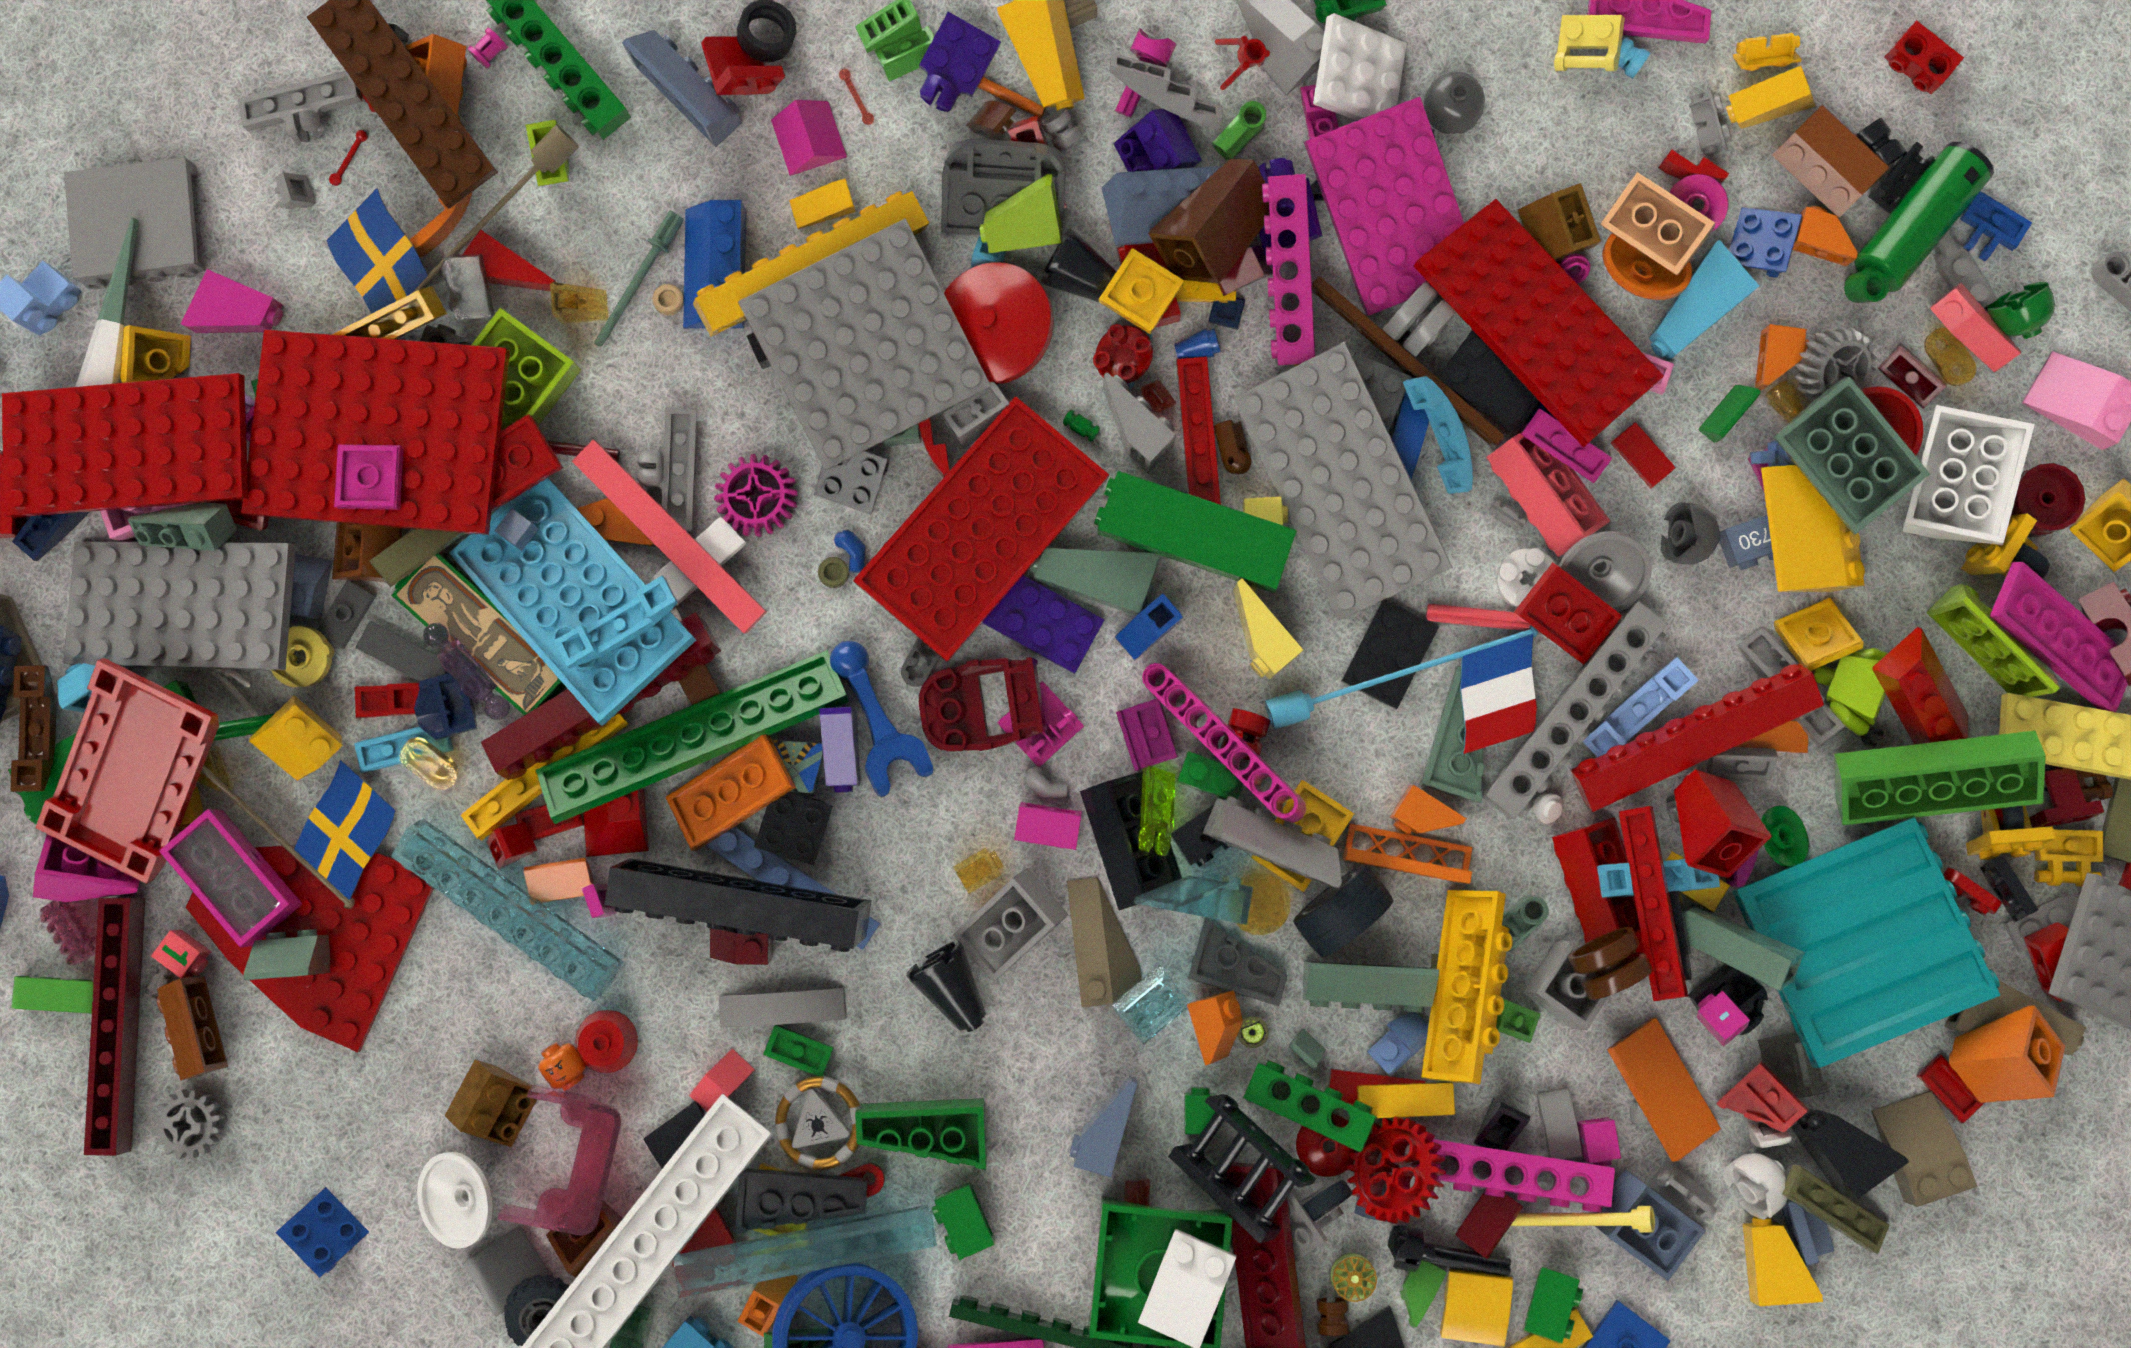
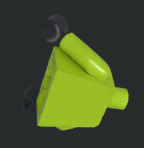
M1876 648L1859 650L1851 653L1849 656L1840 658L1837 669L1823 665L1816 668L1814 673L1817 683L1829 686L1826 697L1827 702L1830 703V710L1845 727L1860 736L1864 744L1874 747L1877 744L1872 742L1871 734L1874 732L1878 736H1883L1884 732L1882 729L1870 727L1869 724H1875L1886 693L1875 676L1872 667L1888 654Z

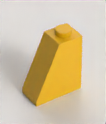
M1800 65L1728 95L1731 105L1726 106V110L1731 123L1737 122L1739 127L1743 129L1816 107V104Z
M1752 1217V1223H1743L1751 1302L1757 1306L1823 1302V1295L1783 1225L1772 1221V1217H1767L1764 1220Z

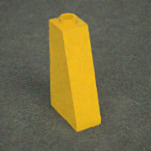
M1014 0L997 7L1002 23L1043 107H1056L1057 111L1064 108L1070 110L1074 108V103L1084 100L1085 97L1064 0Z

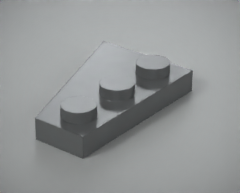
M1205 918L1188 979L1226 991L1234 990L1235 994L1279 1006L1288 975Z

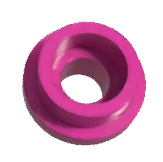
M1582 254L1568 255L1560 263V266L1577 284L1583 282L1590 272L1589 260ZM1579 265L1575 270H1570L1572 266Z

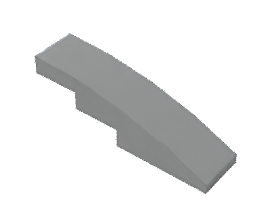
M1111 54L1109 72L1134 92L1182 118L1219 130L1222 120V106L1197 100L1196 87L1170 81V68Z
M1761 627L1738 644L1740 651L1761 678H1769L1780 673L1781 669L1786 666L1798 664L1764 627ZM1825 704L1794 719L1818 748H1821L1845 729V725Z

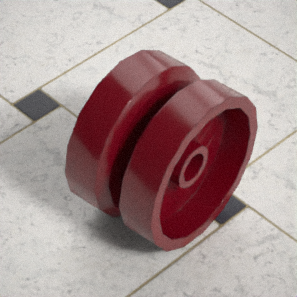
M2055 463L2039 464L2022 472L2011 515L2028 513L2037 520L2027 537H2041L2057 532L2075 523L2082 514L2086 500L2084 486L2078 476L2065 466Z

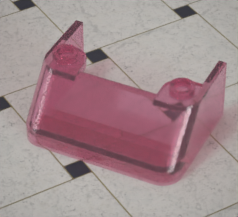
M533 1085L528 1091V1098L561 1104L560 1114L563 1121L570 1126L582 1128L568 1190L561 1188L547 1189L541 1194L536 1210L504 1204L497 1219L574 1235H587L595 1229L599 1220L622 1124L621 1115L616 1108L582 1094Z

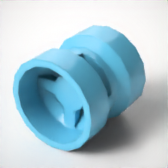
M1625 37L1621 44L1618 67L1624 69L1625 75L1633 79L1651 53L1644 48L1638 49L1634 46V42L1631 39Z

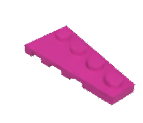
M1589 0L1587 15H1622L1625 18L1623 35L1706 44L1709 40L1712 10L1684 0Z

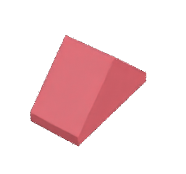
M732 1048L705 1074L689 1096L708 1112L721 1094L730 1098L755 1069Z

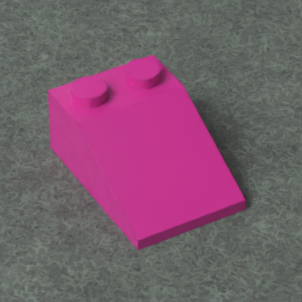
M47 834L35 871L33 897L72 902L136 893L140 880Z

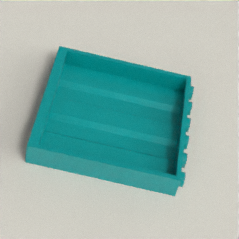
M1915 817L1732 891L1749 929L1805 952L1794 981L1781 991L1777 990L1813 1068L1824 1067L2001 996L1998 987H2000L1998 977L1992 969L1988 970L1983 959L1986 957L1984 948L1977 939L1974 940L1969 930L1971 927L1970 919L1964 910L1959 909L1955 898H1957L1956 890L1949 880H1945L1940 870L1943 868L1942 861L1935 851H1931L1926 841L1929 839L1927 830L1921 822H1917Z

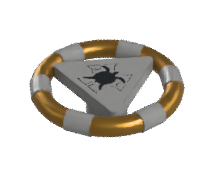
M826 1076L803 1079L795 1083L784 1093L779 1102L775 1116L777 1139L787 1156L798 1165L811 1170L835 1168L845 1163L859 1146L856 1141L855 1112L862 1109L854 1093L838 1080ZM815 1088H822L836 1093L846 1102L849 1107L852 1131ZM808 1090L792 1142L787 1124L788 1111L791 1104ZM850 1136L848 1142L835 1155L827 1158H816L797 1149Z

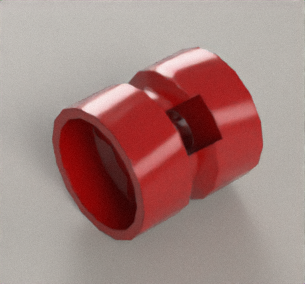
M1233 708L1227 725L1241 739H1243V734L1247 735L1248 737L1245 742L1260 756L1263 748L1260 738L1266 737L1271 720L1246 710ZM1224 735L1220 749L1228 744V735ZM1246 756V757L1242 758V759H1245V760H1249V761H1250V757H1249V756Z

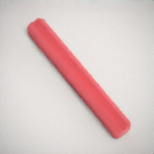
M1428 604L1426 609V619L1432 622L1519 631L1529 630L1531 626L1514 612Z

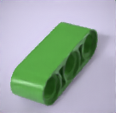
M14 976L11 1008L92 1013L94 981Z

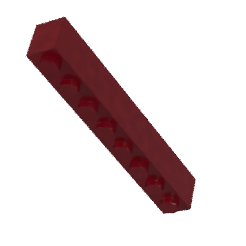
M696 612L680 621L696 641L614 716L630 711L635 703L644 698L655 696L661 691L663 686L672 681L675 682L683 679L688 674V671L698 665H705L711 662L715 655L722 651L706 621ZM567 689L481 741V744L496 774L507 780L516 779L523 776L531 766L551 759L559 749L576 744L581 739V736L591 730H598L604 727L607 722L603 726L597 723Z
M98 898L84 1155L117 1156L130 1152L132 1149L145 898Z

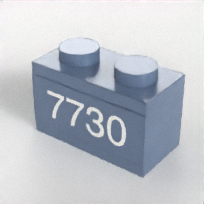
M1767 515L1720 532L1719 542L1729 568L1739 565L1740 570L1748 569L1759 564L1758 558L1767 555L1770 561L1774 560Z

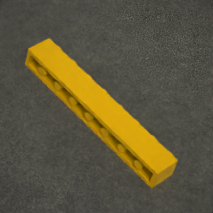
M898 191L885 199L887 203L878 208L875 204H872L859 212L860 216L851 221L849 217L839 220L832 225L834 229L823 234L822 230L811 234L806 238L807 243L799 247L791 244L780 250V256L769 260L768 257L758 260L751 265L753 269L744 274L741 271H736L724 278L726 283L716 288L713 284H710L697 292L698 297L694 299L693 306L710 337L747 320L738 301L905 218L914 235L924 231L929 225V221L913 191L904 195L902 191Z

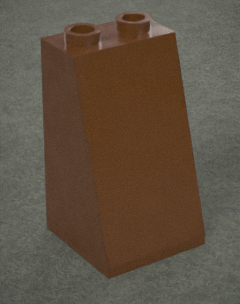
M1228 160L1148 232L1170 272L1183 280L1220 284L1264 226V215H1270L1269 202H1263L1262 184L1266 182L1254 160Z

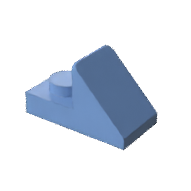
M1409 1012L1389 1022L1387 1026L1390 1031L1367 1051L1390 1077L1426 1044L1428 1024L1416 1012Z

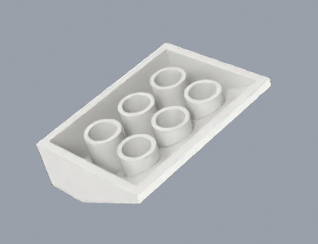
M1936 405L1921 463L1929 471L1930 475L1914 487L1903 532L1936 539L2003 545L2035 424Z

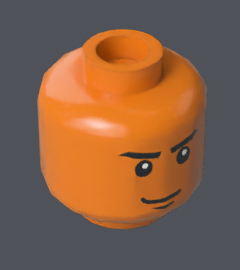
M555 1042L541 1052L544 1058L540 1061L538 1070L552 1089L562 1088L563 1091H566L585 1077L583 1072L586 1065L572 1044L567 1043L559 1046Z

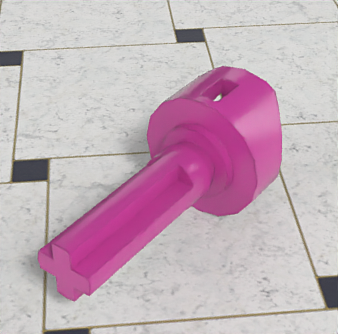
M1139 28L1130 51L1140 61L1167 67L1176 43L1169 38L1149 39L1148 35ZM1126 85L1115 111L1131 118L1141 95Z

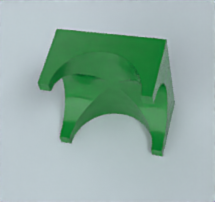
M1101 1196L1095 1277L1088 1322L1089 1338L1177 1348H1193L1138 1323L1175 1229L1229 1252L1233 1218L1224 1209H1170L1129 1203L1114 1197ZM1226 1285L1200 1348L1221 1347Z

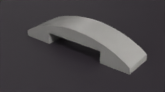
M844 988L719 996L720 1028L846 1019Z

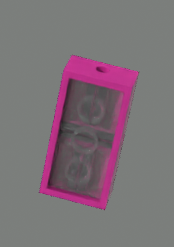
M207 809L159 850L239 947L253 946L254 941L262 940L266 933H270L302 905L300 900L223 810Z

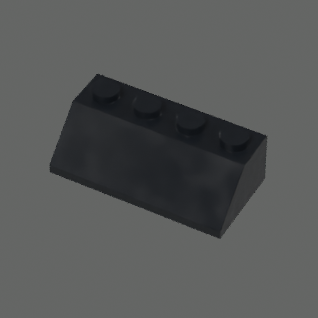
M1146 770L1106 781L1080 791L1119 911L1185 889Z

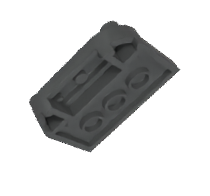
M967 139L955 142L946 156L942 172L941 233L980 235L979 226L984 224L987 211L1047 174H1053L1063 229L1066 166L1060 151L1042 143L987 139Z

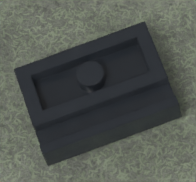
M2003 854L1980 867L2014 923L2039 910Z

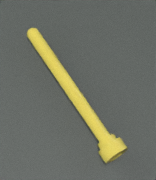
M1638 1206L1637 1209H1632L1628 1213H1519L1511 1226H1632L1633 1229H1638L1640 1233H1654L1655 1214L1652 1206Z

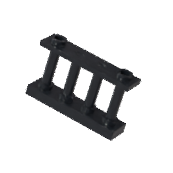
M1224 1094L1209 1096L1205 1103L1215 1113L1194 1144L1189 1143L1175 1146L1168 1157L1260 1244L1273 1240L1281 1231V1228L1274 1222L1273 1216L1295 1185L1298 1188L1313 1184L1316 1178L1309 1173V1168L1304 1162L1293 1158L1244 1114L1232 1097ZM1224 1121H1226L1238 1134L1215 1166L1205 1158L1204 1151ZM1247 1142H1249L1261 1153V1156L1241 1185L1236 1187L1228 1179L1227 1172ZM1272 1163L1285 1177L1263 1209H1260L1250 1200V1194Z

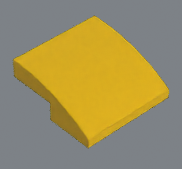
M1449 1268L1444 1293L1445 1305L1440 1328L1441 1338L1505 1346L1511 1309L1513 1278Z

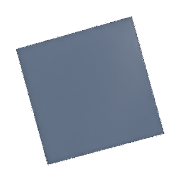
M511 508L494 531L522 551L539 529Z

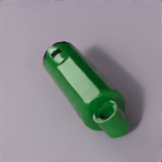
M1951 142L1945 146L1857 254L1854 264L1858 272L1852 273L1844 285L1845 295L1851 302H1878L1883 300L1888 292L1898 291L1906 284L1994 174L1993 165L1981 151L1963 142Z

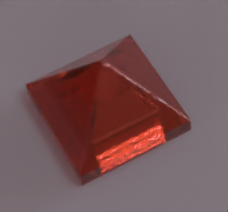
M1160 380L1146 384L1141 388L1143 399L1150 404L1152 411L1162 412L1177 404ZM1154 390H1155V392L1158 394V396L1162 399L1163 403L1160 401V399H1159V398L1157 397V395L1154 393Z

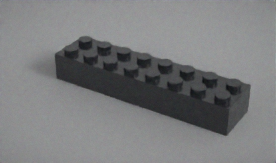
M632 858L610 867L605 905L615 907L614 910L620 913H634V910L645 912L646 917L653 919H663L664 916L676 917V922L681 924H695V921L707 923L706 927L710 929L738 928L737 932L740 934L756 935L757 932L769 934L768 938L778 941H786L789 937L800 939L799 943L806 946H818L819 943L831 945L832 950L849 952L850 948L854 949L866 938L872 900Z

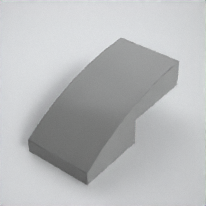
M1568 1088L1537 1094L1541 1124L1544 1127L1548 1157L1565 1160L1582 1156L1575 1112Z

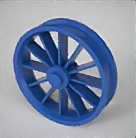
M835 1262L812 1270L797 1281L786 1294L775 1317L772 1332V1348H788V1340H829V1342L818 1348H865V1340H900L899 1348H917V1319L907 1294L892 1278L861 1263ZM854 1275L873 1279V1284L851 1318ZM846 1276L843 1317L841 1320L825 1282L837 1277ZM883 1286L895 1303L860 1323ZM817 1287H819L835 1321L831 1325L800 1306L803 1300ZM799 1308L828 1327V1333H789L797 1309ZM898 1311L901 1333L864 1332L866 1329Z

